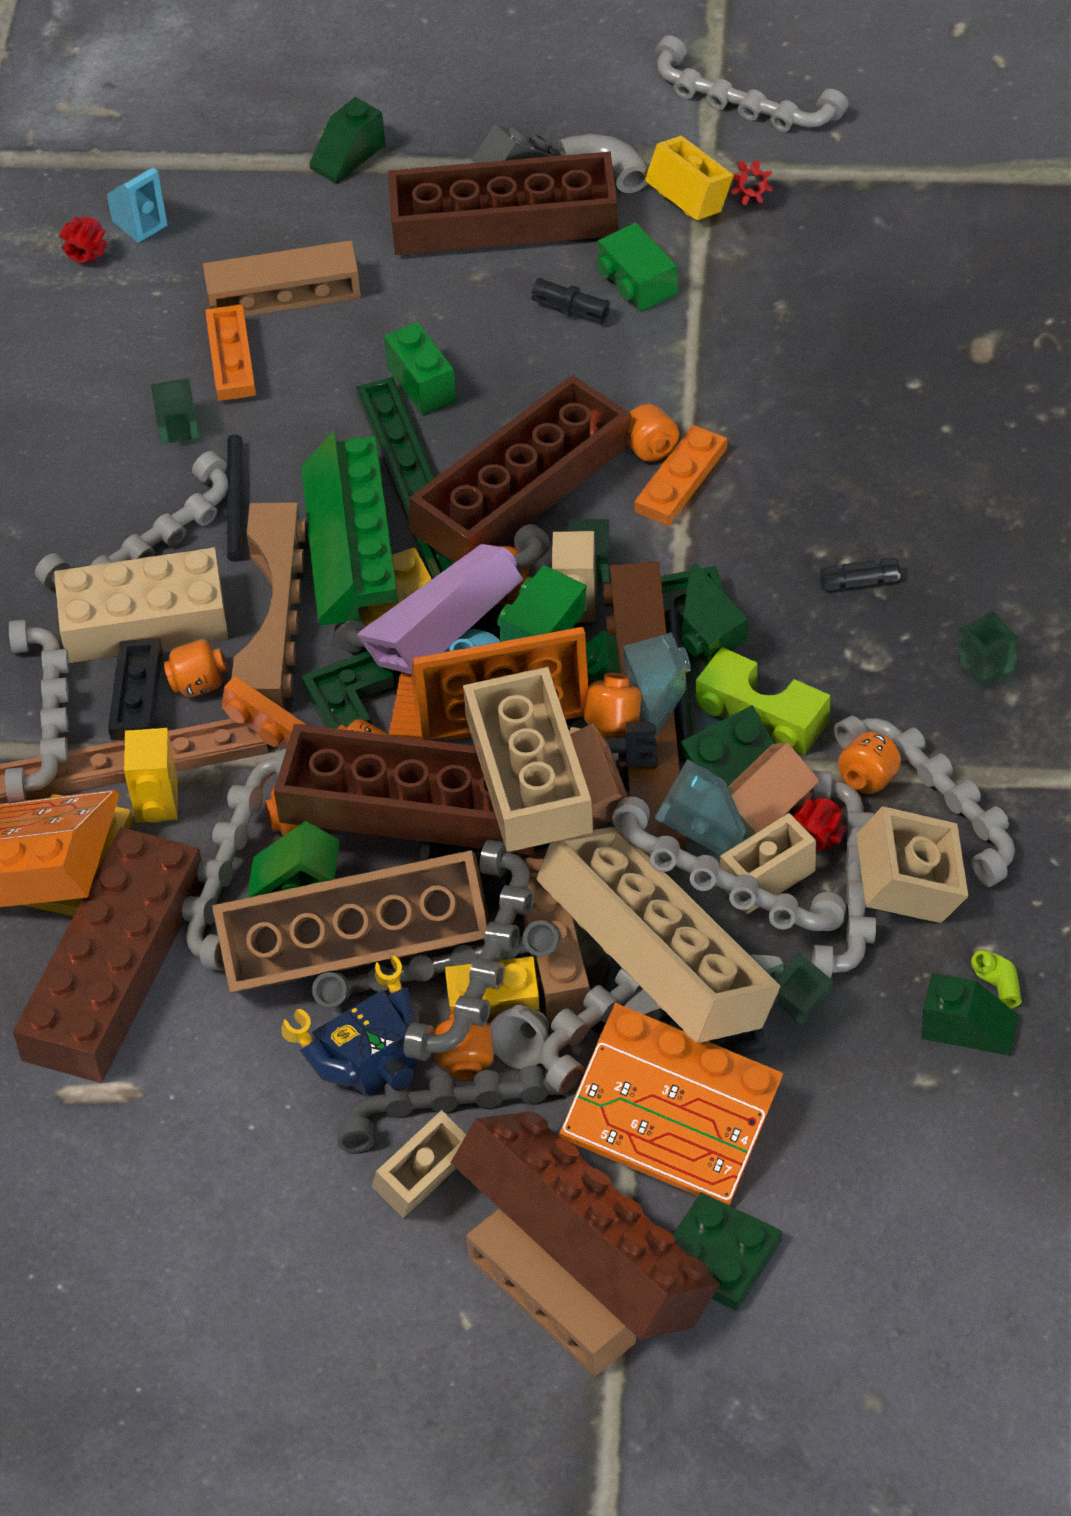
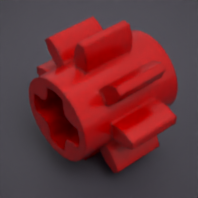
M754 160L750 168H747L743 161H738L737 168L739 171L736 174L732 173L734 175L732 179L733 188L729 189L728 194L737 193L740 195V205H746L751 196L756 204H761L763 199L760 194L764 191H773V188L767 185V177L772 174V171L760 170V160ZM747 176H755L757 182L752 185V188L745 189L743 183L747 181Z
M74 216L71 223H65L59 234V237L65 240L61 248L73 261L80 263L89 261L92 263L96 256L101 257L108 244L102 239L106 231L103 230L102 225L97 220L91 217L84 216L78 218Z
M818 798L814 802L811 799H807L804 806H799L793 816L816 840V851H822L824 847L827 850H831L835 843H840L848 827L840 823L844 816L841 808L833 801L825 798Z

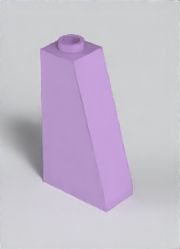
M481 544L365 627L357 636L379 667L412 674V658L443 653L523 580L516 569L517 561L504 547Z

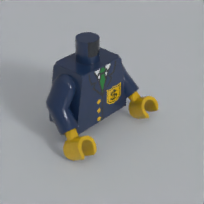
M391 956L393 968L396 970L393 975H384L380 971L378 962H376L375 966L377 982L384 987H388L391 994L386 995L381 990L312 1031L313 1038L308 1033L311 1023L310 1017L304 1010L296 1009L294 1013L295 1020L301 1025L302 1029H293L289 1022L284 1019L281 1026V1033L284 1039L292 1043H300L303 1048L299 1051L317 1075L325 1082L353 1086L363 1094H370L387 1083L392 1089L401 1091L412 1082L414 1078L412 1068L416 1066L418 1060L405 1056L404 1038L409 1025L412 1022L421 1023V1019L408 987L403 988L400 983L402 965L397 957Z

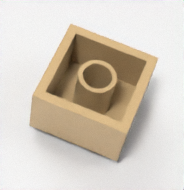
M882 806L856 833L866 907L942 923L968 897L957 823Z

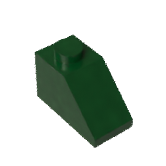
M354 97L331 115L310 160V169L338 184L386 145L382 111Z
M696 563L690 567L683 614L682 642L692 656H699L708 665L721 647L732 651L747 641L748 618Z
M932 973L923 1007L921 1039L1010 1056L1018 1014L977 981Z

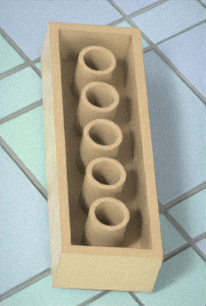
M615 826L593 830V833L550 842L536 880L576 920L578 925L584 928L602 946L603 950L629 974L631 979L638 983L656 1001L657 1005L684 1030L688 1037L692 1038L696 1043L763 1028L780 985L665 872L656 870L650 863V857L643 850L633 845Z

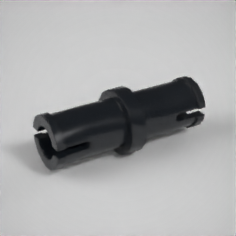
M540 277L536 280L531 293L533 294L531 300L534 302H540L561 309V313L571 316L576 314L596 321L599 324L605 322L610 310L609 300H603L582 293L579 287L571 285L567 288Z

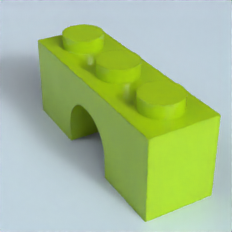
M721 647L696 679V706L711 716H719L726 719L753 705L770 737L776 744L787 742L794 751L806 755L830 722V695L793 679L786 690L777 695L759 694L756 692L758 689L757 662Z

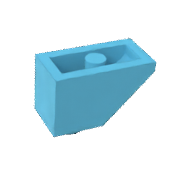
M154 167L107 193L112 222L137 243L168 226L158 170Z

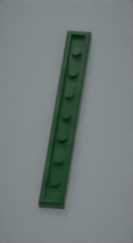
M393 377L356 386L357 397L372 434L376 436L378 449L409 523V497L435 477ZM414 535L431 579L454 564V562Z

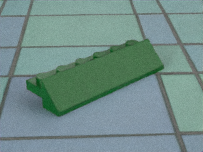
M333 430L301 465L319 626L360 620L358 609L360 607L398 602L376 436L356 437L336 442L335 431Z

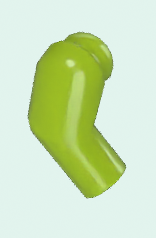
M982 949L975 952L971 958V966L976 975L997 987L999 999L1008 1007L1015 1008L1022 1003L1018 974L1014 964L998 954L991 953L989 950Z

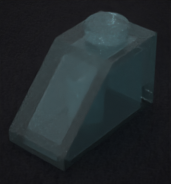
M672 633L623 646L626 675L630 677L629 682L640 689L642 694V716L645 722H652L656 725V734H659L685 692V672L691 671L686 649L684 647H677Z
M687 759L654 819L713 852L722 855L740 844L747 831L726 781L714 775L708 769L700 767Z

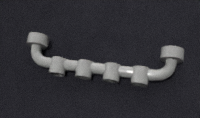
M664 36L655 49V54L658 58V72L663 79L674 84L673 89L679 97L691 99L697 91L706 94L707 104L716 110L724 109L728 102L739 105V114L749 121L756 120L760 113L772 116L770 118L772 126L782 132H787L793 124L811 128L821 126L829 120H839L849 106L847 98L840 91L826 89L816 102L818 111L812 113L799 110L793 102L784 100L781 103L766 99L760 91L750 90L747 93L735 89L727 80L718 79L714 82L702 78L694 69L686 68L684 71L673 68L677 67L687 54L685 44L674 36Z
M215 451L203 453L195 461L192 473L204 485L213 484L212 488L203 495L201 493L193 494L185 502L182 509L172 515L169 513L161 515L155 521L153 528L141 536L138 534L129 536L122 544L121 549L109 557L107 555L99 556L92 562L91 566L153 557L155 550L152 547L162 540L170 547L178 545L186 535V529L183 526L192 520H195L200 526H206L211 523L217 515L215 505L226 496L229 487L228 478L224 473L227 466L226 462ZM52 553L38 563L35 569V577L46 588L56 587L54 571L70 569V566L59 554Z
M26 619L9 621V639L12 653L29 652L31 643L43 646L41 653L43 680H41L42 709L40 712L42 727L40 753L42 763L41 769L32 775L25 776L23 767L5 770L8 802L26 801L27 792L40 790L51 783L56 777L58 763L69 761L66 737L59 738V733L69 732L67 708H59V703L69 702L67 678H59L60 674L69 673L67 649H60L57 637L50 631L43 628L28 627Z
M849 716L835 724L834 733L843 749L864 732L874 731L892 739L898 748L901 761L907 760L917 769L921 782L927 787L934 786L940 791L952 812L965 815L972 822L977 836L984 841L990 839L998 848V851L988 848L972 858L971 866L976 878L983 885L991 887L1007 877V866L1013 860L1015 847L1014 841L1005 831L1009 827L1006 814L997 806L984 811L977 804L981 800L979 789L971 780H965L957 785L950 778L953 774V768L945 755L939 753L932 758L922 752L926 746L925 740L918 729L912 727L902 733L896 726L886 720L879 718L860 720L855 716Z
M287 748L281 750L278 757H271L257 765L248 777L245 786L233 785L230 788L227 797L228 806L231 810H235L230 823L220 821L213 829V843L215 846L220 847L215 860L205 858L199 863L197 877L201 884H205L200 897L188 896L183 902L182 916L185 921L189 922L186 933L187 947L195 956L200 958L201 964L206 969L225 971L218 935L210 934L203 939V934L207 924L210 925L215 921L212 905H217V899L222 887L228 886L232 880V862L237 849H243L247 843V825L252 812H258L262 806L263 794L261 790L264 783L274 774H277L278 777Z
M813 771L820 781L811 789L813 794L811 800L813 802L818 798L830 800V797L842 800L847 807L845 826L848 829L845 835L847 837L846 906H848V950L842 955H833L832 946L814 945L812 953V980L831 981L832 973L847 972L857 967L864 958L866 943L874 944L876 918L865 917V908L869 907H866L856 837V833L872 818L874 813L864 812L861 796L853 787L843 782L831 780V772Z
M630 796L621 799L617 803L613 814L615 828L624 834L633 845L651 854L650 863L656 870L665 872L676 866L691 873L690 883L694 888L700 891H707L715 885L730 892L729 899L731 904L739 910H748L754 905L770 912L769 920L778 929H788L793 924L813 931H832L839 928L843 923L846 905L839 895L832 892L820 893L814 897L810 911L799 907L796 898L790 894L783 893L776 896L760 888L758 881L751 875L742 874L735 876L719 868L718 861L712 856L702 855L696 857L680 849L678 841L671 836L657 838L645 832L650 810L642 799Z
M623 968L620 969L616 976L615 982L619 986L614 990L608 992L601 985L595 986L584 999L583 1005L587 1008L577 1016L570 1009L566 1008L560 1011L552 1021L551 1029L554 1033L544 1042L541 1057L544 1067L548 1070L546 1082L561 1095L569 1093L579 1084L585 1069L571 1055H565L560 1058L559 1052L568 1044L571 1046L579 1044L587 1035L588 1030L598 1022L606 1023L615 1003L623 1005L643 990Z

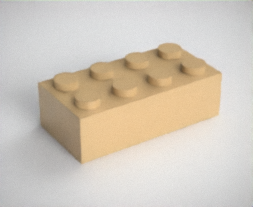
M215 547L54 571L60 635L63 648L68 651L69 663L118 656L120 641L160 638L162 648L168 649L199 639H204L208 642L229 639Z
M544 667L463 685L466 719L506 851H515L593 833L591 797L549 668Z

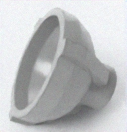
M518 1004L512 1009L500 1013L490 1025L494 1054L505 1064L516 1069L536 1066L538 1063L543 1064L541 1051L544 1042L549 1037V1022L546 1016L539 1011Z

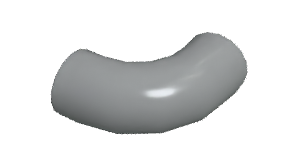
M590 133L569 136L558 140L560 156L611 151L614 181L621 192L634 193L643 189L648 184L645 178L649 167L634 147L613 136Z

